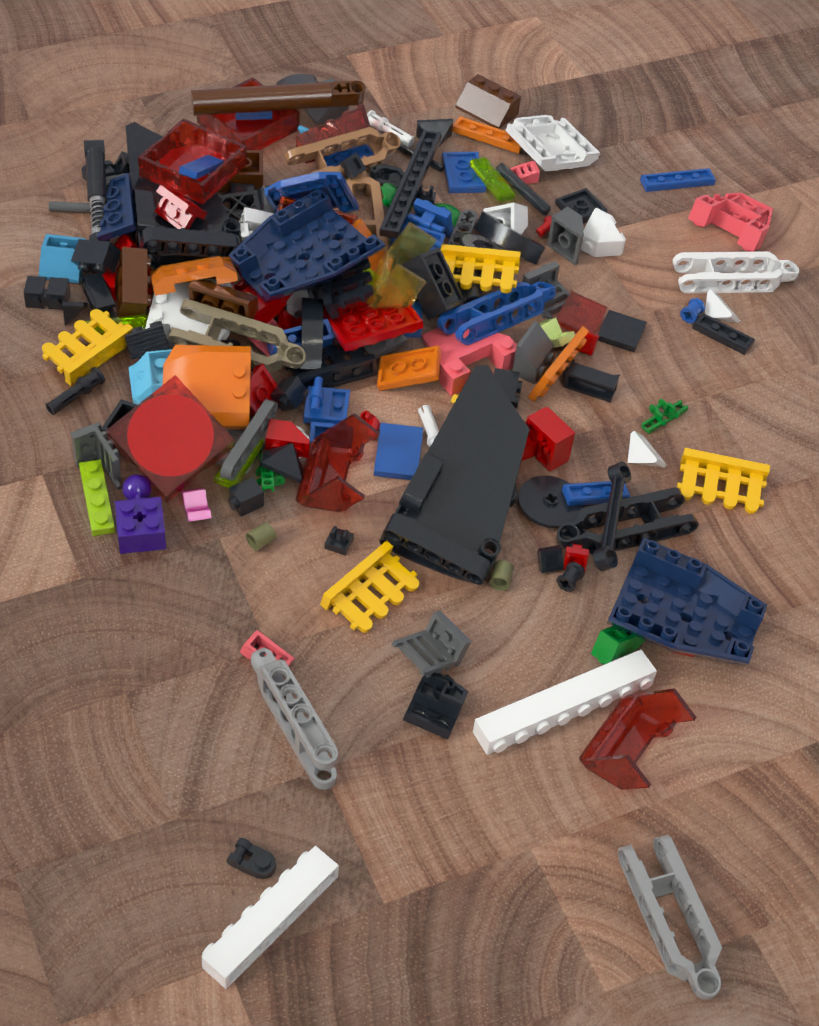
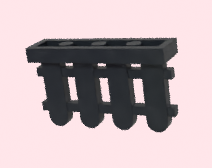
M369 259L328 283L322 284L324 306L331 319L339 317L340 307L345 309L347 308L346 305L358 301L365 302L366 298L373 296L374 289L372 285L368 284L373 280V277L369 271H366L371 267Z
M335 345L326 346L325 353H322V364L319 369L300 371V368L293 369L284 366L286 370H291L293 373L292 377L298 376L307 390L308 386H314L315 377L323 378L322 387L332 388L377 375L376 357L373 354L365 355L362 351L363 346L346 352L343 348L338 349ZM348 354L351 359L346 360L343 355ZM329 359L331 365H326L323 360Z

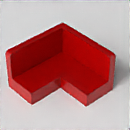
M544 407L529 415L526 421L527 426L530 428L528 435L538 444L536 460L549 472L567 463L570 458L575 432L549 407Z

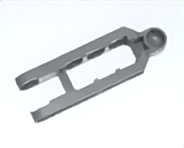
M267 648L254 651L251 655V664L257 674V681L265 702L314 786L323 790L330 789L335 785L337 778L335 764L338 760V750L286 661L282 659L276 660L272 652ZM291 693L296 694L298 698L295 699ZM303 712L309 715L308 719L304 716ZM327 752H329V753L332 754V758H331V759H330V757H329V755H328ZM320 771H327L331 774V777L328 780H321L317 777V774Z
M669 835L654 838V851L665 874L654 878H649L642 860H638L631 844L619 847L618 858L667 972L685 982L689 981L693 992L698 998L702 1000L713 999L721 988V977L715 967V963L722 946L673 840ZM671 893L674 894L702 956L700 963L693 964L685 956H681L674 940L675 934L673 931H670L663 916L664 909L659 907L656 900L657 897Z

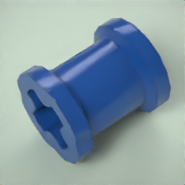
M692 298L688 306L681 310V318L687 323H694L697 320V315L705 311L704 302L699 298Z

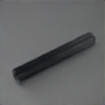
M500 163L496 167L497 173L540 213L547 215L551 211L550 205L504 163Z

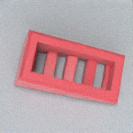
M535 161L510 168L526 184L538 183L540 170ZM498 174V177L503 187L511 186L500 174Z
M258 630L252 634L240 651L243 656L251 660V655L254 651L267 648L272 654L276 655V660L280 658L285 660L288 667L295 659ZM255 645L260 646L258 649L254 648Z

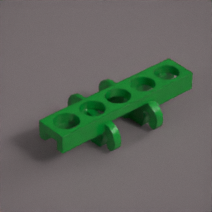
M659 399L657 405H649V410L654 416L641 424V428L650 434L687 412L688 406H684L681 400L671 404L663 399ZM661 407L664 412L661 413L659 408Z
M261 466L256 469L257 476H260L261 471V477L256 482L259 486L262 483V490L264 492L265 489H271L274 492V486L285 483V478L278 473Z

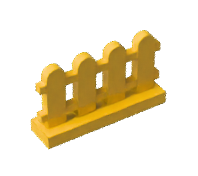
M447 244L441 245V251L456 282H460L462 289H470L472 283L480 284L482 291H490L492 285L500 286L502 293H510L512 287L516 288L517 281L513 279L514 273L518 274L521 252ZM455 267L462 268L461 275L454 274ZM475 269L482 270L481 277L474 276ZM494 271L502 272L501 279L493 278Z
M94 309L90 312L91 321L88 324L83 320H78L74 323L75 333L71 335L67 331L60 332L58 335V345L55 346L52 343L43 344V359L45 361L50 359L58 366L57 371L60 373L64 372L66 383L73 386L78 377H84L90 372L91 368H98L126 348L125 335L130 334L133 327L128 323L126 325H123L121 322L117 324L109 318V312ZM98 326L106 333L101 335L94 328ZM82 337L90 344L85 346L78 339ZM66 348L74 356L69 358L62 350Z
M684 448L680 461V471L684 472L682 483L678 482L677 488L681 490L685 500H691L695 493L702 495L701 500L706 505L713 504L715 498L723 499V505L726 509H734L737 502L745 504V511L749 514H754L759 507H763L764 500L760 499L761 488H766V479L770 471V465ZM697 475L705 476L703 487L695 486ZM718 479L726 481L725 492L717 491ZM740 484L748 485L746 496L738 495Z
M385 541L323 594L320 605L326 611L333 606V612L336 615L341 613L352 623L350 628L353 631L358 629L362 633H368L373 625L370 619L372 615L378 619H384L388 614V607L385 605L388 601L393 605H400L404 599V594L401 592L403 588L409 592H415L418 589L419 580L416 578L417 573L414 570L410 573L399 563L400 558L397 555L394 557L390 555L393 546L388 541ZM386 572L398 582L396 586L384 576ZM371 585L383 595L381 599L368 589ZM357 599L367 611L363 613L352 602Z

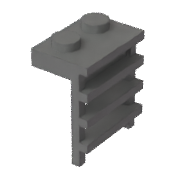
M556 261L523 275L522 282L531 285L537 282H546L555 286L556 293L561 291L555 294L552 300L544 303L545 307L541 315L543 319H552L553 314L575 305L577 308L581 306V303L557 281L560 265ZM568 298V300H565V301H563V302H561V303H558V304H556V305H554V306H552V307H549V308L545 309L546 307H548V306H550V305H553V304H555V303H557V302H559V301H562V300Z
M100 422L71 432L73 456L76 466L79 468L80 462L101 459L102 467L116 489H121V484L119 483L122 481L119 452L117 448L113 450V442L107 439L105 431L102 432Z
M441 611L433 613L425 630L395 640L391 645L394 648L398 647L419 668L420 674L428 678L431 677L432 673L436 672L438 674L444 668L449 670L452 665L459 666L472 641Z

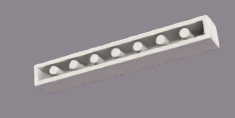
M638 650L476 718L473 733L487 755L494 752L500 753L508 746L515 743H523L535 734H544L556 725H565L577 716H586L598 707L604 708L610 705L612 701L619 698L625 699L640 689H648L652 686L657 671L644 652Z

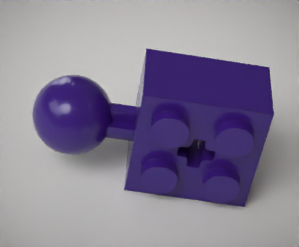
M131 475L124 481L122 487L123 494L127 500L115 501L120 554L166 549L161 497L149 498L152 491L150 481L143 475Z

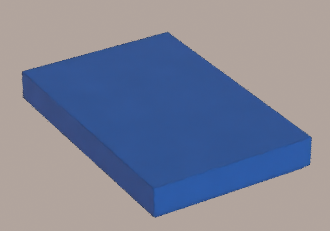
M478 152L442 153V162L445 166L444 172L449 193L486 192V184Z
M381 423L374 476L411 480L419 466L423 427Z

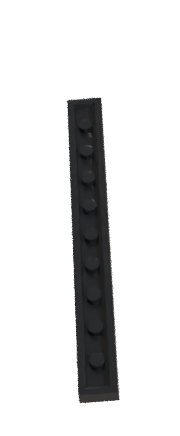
M423 130L382 222L380 236L399 239L440 143L441 132Z

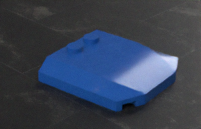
M341 172L310 173L280 180L264 189L265 197L275 212L317 189H321L330 197L333 209L338 208L340 214L359 210L358 202Z

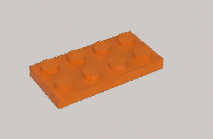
M584 326L581 327L528 396L530 400L535 402L539 396L543 398L550 389L547 385L551 387L560 376L557 373H563L564 369L570 364L567 360L571 362L579 351L576 348L580 350L587 341L584 337L589 332Z

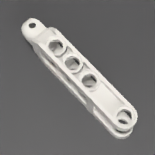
M684 252L677 254L673 258V266L676 272L697 273L679 277L678 284L683 293H707L710 289L715 293L773 292L780 286L781 282L794 281L799 274V268L795 263L790 260H779L770 252ZM720 260L725 261L721 265H716V263ZM738 260H744L741 264H735ZM757 260H763L759 264H753ZM681 261H688L685 265H678ZM726 280H731L729 284H722ZM745 280H750L747 284H741ZM763 280H769L765 284H760ZM687 281H693L690 285H684Z

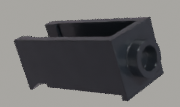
M93 273L81 276L82 291L91 309H99L102 312L107 311L110 313L109 318L112 320L117 319L113 309L116 305L102 274Z
M572 360L570 366L564 369L562 378L565 379L564 388L611 403L620 375H612L575 363V360Z

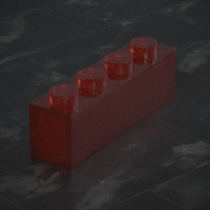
M364 104L357 105V109L351 112L349 110L343 112V116L335 120L333 118L327 120L321 127L315 126L296 136V148L371 127ZM315 159L310 160V161H306V162H304V163L307 164V163L314 162Z

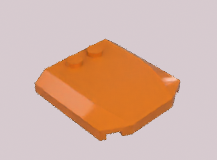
M208 257L163 265L150 271L155 296L176 292L174 284L216 277L217 285L238 281L237 272L229 257Z
M175 345L163 364L162 395H181L195 401L208 414L213 429L245 430L250 423L251 346Z

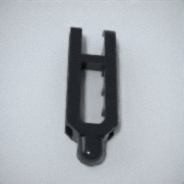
M675 487L622 499L618 522L641 517L644 524H634L633 527L617 529L614 550L618 551L640 546L643 538L657 542L687 535L695 531L699 523L693 514L681 516L677 514L664 518L660 515L661 512L677 509L684 503L685 497L681 490ZM608 502L581 508L575 521L564 523L559 527L556 535L557 543L565 549L566 546L572 547L573 544L582 545V549H589V554L593 555L595 550L601 548L603 534L597 535V533L586 531V529L605 525Z

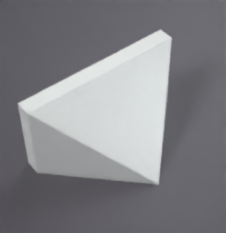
M711 289L707 292L706 315L720 321L734 323L741 321L717 293Z
M636 431L631 433L627 463L662 468L667 466L643 435Z

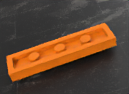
M461 116L453 125L452 132L462 136H467L518 154L522 150V147L504 130Z

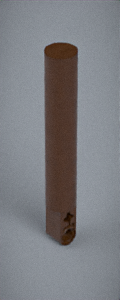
M355 80L191 90L193 116L356 106L364 102L366 86L363 82Z

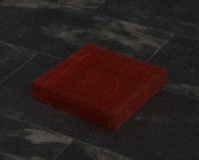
M571 291L556 319L559 326L575 333L582 326L589 330V332L595 333L608 307Z

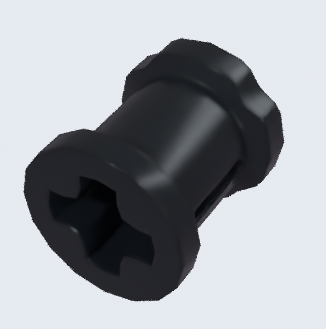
M569 562L566 565V571L563 575L557 577L556 582L562 590L572 592L576 588V582L585 576V570L580 564Z

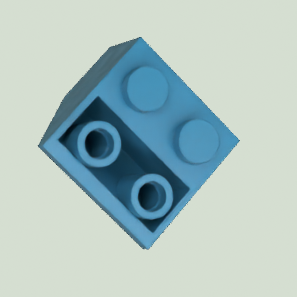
M46 234L41 246L39 277H46V280H50V277L69 278V282L79 283L83 272L78 269L77 265L71 262L78 239L86 240V238Z

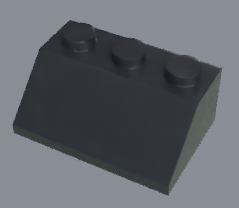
M440 247L422 253L401 264L405 276L413 287V293L418 298L422 311L428 320L466 303Z

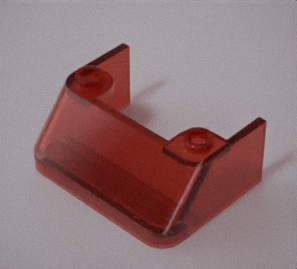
M353 413L318 435L310 445L309 458L305 462L296 501L304 507L342 512L363 500L365 495L346 482L350 464L362 458L364 445L378 437L380 432Z
M675 688L627 695L618 702L581 753L579 760L586 769L621 790L649 788L651 783L638 768L636 762L653 738L667 737L673 732L676 723L695 721L697 717Z

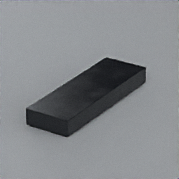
M704 313L700 315L692 326V329L743 355L748 352L755 341L754 338Z

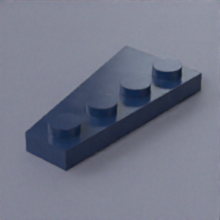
M129 173L110 179L106 196L108 201L103 208L105 214L104 218L100 220L101 230L97 233L98 241H106L137 230L132 179Z

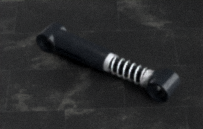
M104 139L84 140L87 200L90 202L92 234L89 235V240L98 241L97 233L101 230L100 220L104 218L105 214L103 208L107 201Z

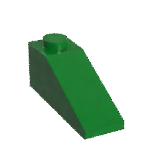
M611 626L600 631L591 655L596 657L601 664L605 665L631 654L646 640Z

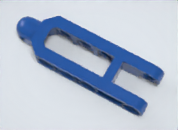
M517 282L516 288L512 287L510 293H502L499 289L444 312L438 318L437 327L446 334L455 333L456 339L464 345L473 344L542 314L545 307L544 303L555 297V286L546 282H537L532 285L526 282ZM516 292L514 299L510 301L511 294ZM500 298L498 306L494 307L495 301ZM484 305L483 311H478L479 307ZM518 308L517 315L513 317L514 310ZM502 315L501 322L496 324L497 318ZM451 319V324L445 328L446 321ZM469 329V335L463 338L464 332Z

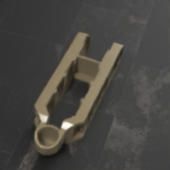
M189 299L183 301L180 313L187 318L209 324L205 335L191 330L185 331L172 327L168 336L169 340L176 345L233 346L232 343L226 344L217 341L221 330L225 329L275 345L277 353L272 356L269 355V357L254 353L251 350V369H254L258 364H264L269 373L279 370L283 366L298 369L306 361V354L303 348L288 342L282 328Z

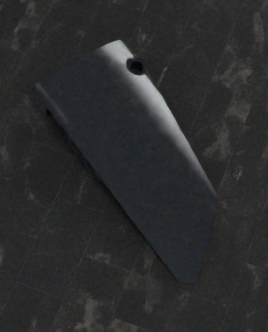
M136 122L126 125L129 173L132 179L137 227L135 234H138L139 248L147 249V257L151 258L150 267L159 268L163 265L214 256L229 257V254L241 244L239 237L241 225L237 220L229 218L216 189L204 193L179 192L208 213L204 220L196 217L189 230L185 228L177 229L155 213V209L163 197L156 191L160 185L167 187L157 175L159 161L166 154L174 150L189 147L165 138Z
M488 365L475 366L432 445L424 455L404 491L398 508L389 519L379 540L381 545L388 541L393 546V553L441 574L477 585L484 584L500 553V540L530 429L506 396ZM484 549H490L493 554L487 553Z

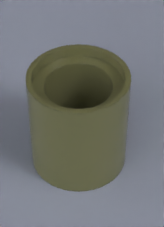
M267 522L246 533V540L255 551L260 550L276 539L274 529Z
M505 560L494 562L489 581L493 589L499 591L509 589L514 569L510 562Z

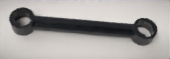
M623 461L608 467V477L612 485L601 548L593 553L595 566L602 572L615 568L618 564L614 543L624 484L631 481V471Z

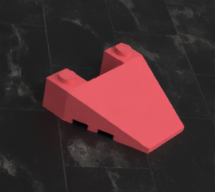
M741 192L726 193L725 197L715 194L713 198L709 197V195H702L696 198L688 217L689 220L693 221V224L705 227L712 223L738 236L737 244L742 246V249L745 251L754 252L761 248L769 229L773 212L772 207Z
M451 322L448 323V324H445V328L449 327V325L451 324ZM438 328L422 335L425 348L438 345L441 348L438 381L451 396L460 393L468 380L471 371L466 366L487 357L499 369L510 370L513 368L517 344L508 335L496 333L470 345H464L459 342L455 337V333L446 334ZM469 329L464 332L463 338L469 335Z

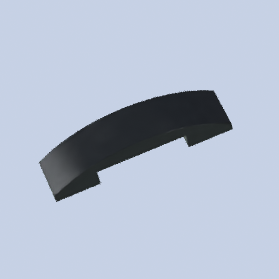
M482 211L474 227L479 233L508 251L521 252V258L534 264L538 263L546 248L531 238H527L504 225L484 211Z
M302 298L301 347L305 351L306 361L300 367V371H311L321 368L323 300Z

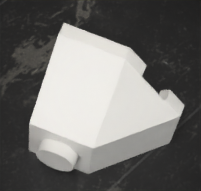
M509 203L483 209L484 212L520 234L528 226L527 206Z
M598 208L594 209L583 230L582 251L593 257L619 256L623 254L626 238L623 233H619L615 226L616 221L612 215Z

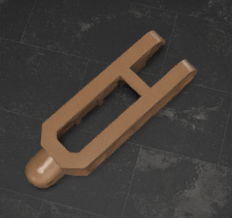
M367 127L293 148L287 151L284 157L288 165H296L315 159L319 169L312 171V173L341 172L343 177L347 178L346 172L341 165L327 167L323 156L366 144L371 147L374 154L369 157L363 156L361 159L366 167V171H369L372 166L381 165L387 154L397 151L401 141L393 132L381 134L377 130Z
M364 170L352 179L346 180L353 195L355 189L365 188L366 196L372 199L371 211H373V220H363L372 235L374 234L385 243V247L382 250L387 256V237L380 236V227L384 220L380 183L369 177L367 171ZM355 211L343 213L344 219L353 226L356 220Z

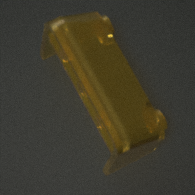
M409 222L380 260L372 282L374 294L367 299L366 304L372 308H405L408 305L412 306L418 292L426 284V281L401 264L422 253L428 252L437 239Z

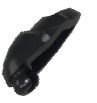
M386 164L372 166L369 170V176L378 181L380 186L385 183H391L398 188L404 175L401 168Z

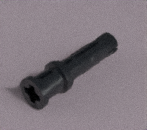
M93 367L84 377H78L73 386L45 404L48 412L51 415H55L82 394L91 393L92 389L98 384L105 383L103 373L97 367Z

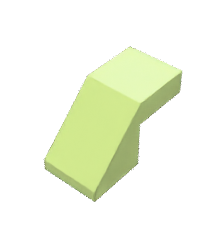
M556 318L547 319L539 323L554 344L553 348L569 343L575 336L574 331L562 333Z

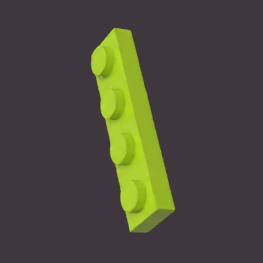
M101 459L80 462L79 469L92 536L115 533Z

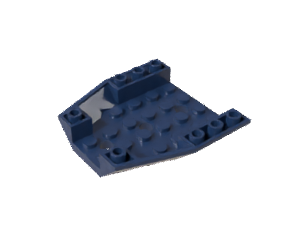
M317 189L269 216L229 254V258L244 283L266 303L300 290L309 289V287L318 284L328 283L380 252L385 247V243L374 234L367 238L333 210L330 197L321 189Z
M643 538L607 624L672 652L746 666L751 660L754 646H752L764 618L767 604L708 564L679 553L677 550L660 545L653 540Z

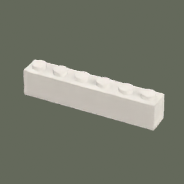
M314 846L309 852H303L298 858L297 864L291 870L286 869L281 874L279 882L273 887L265 889L260 896V900L254 906H248L243 911L241 919L235 925L230 924L215 944L211 943L205 948L202 953V968L221 986L227 989L338 878L339 865L317 846Z

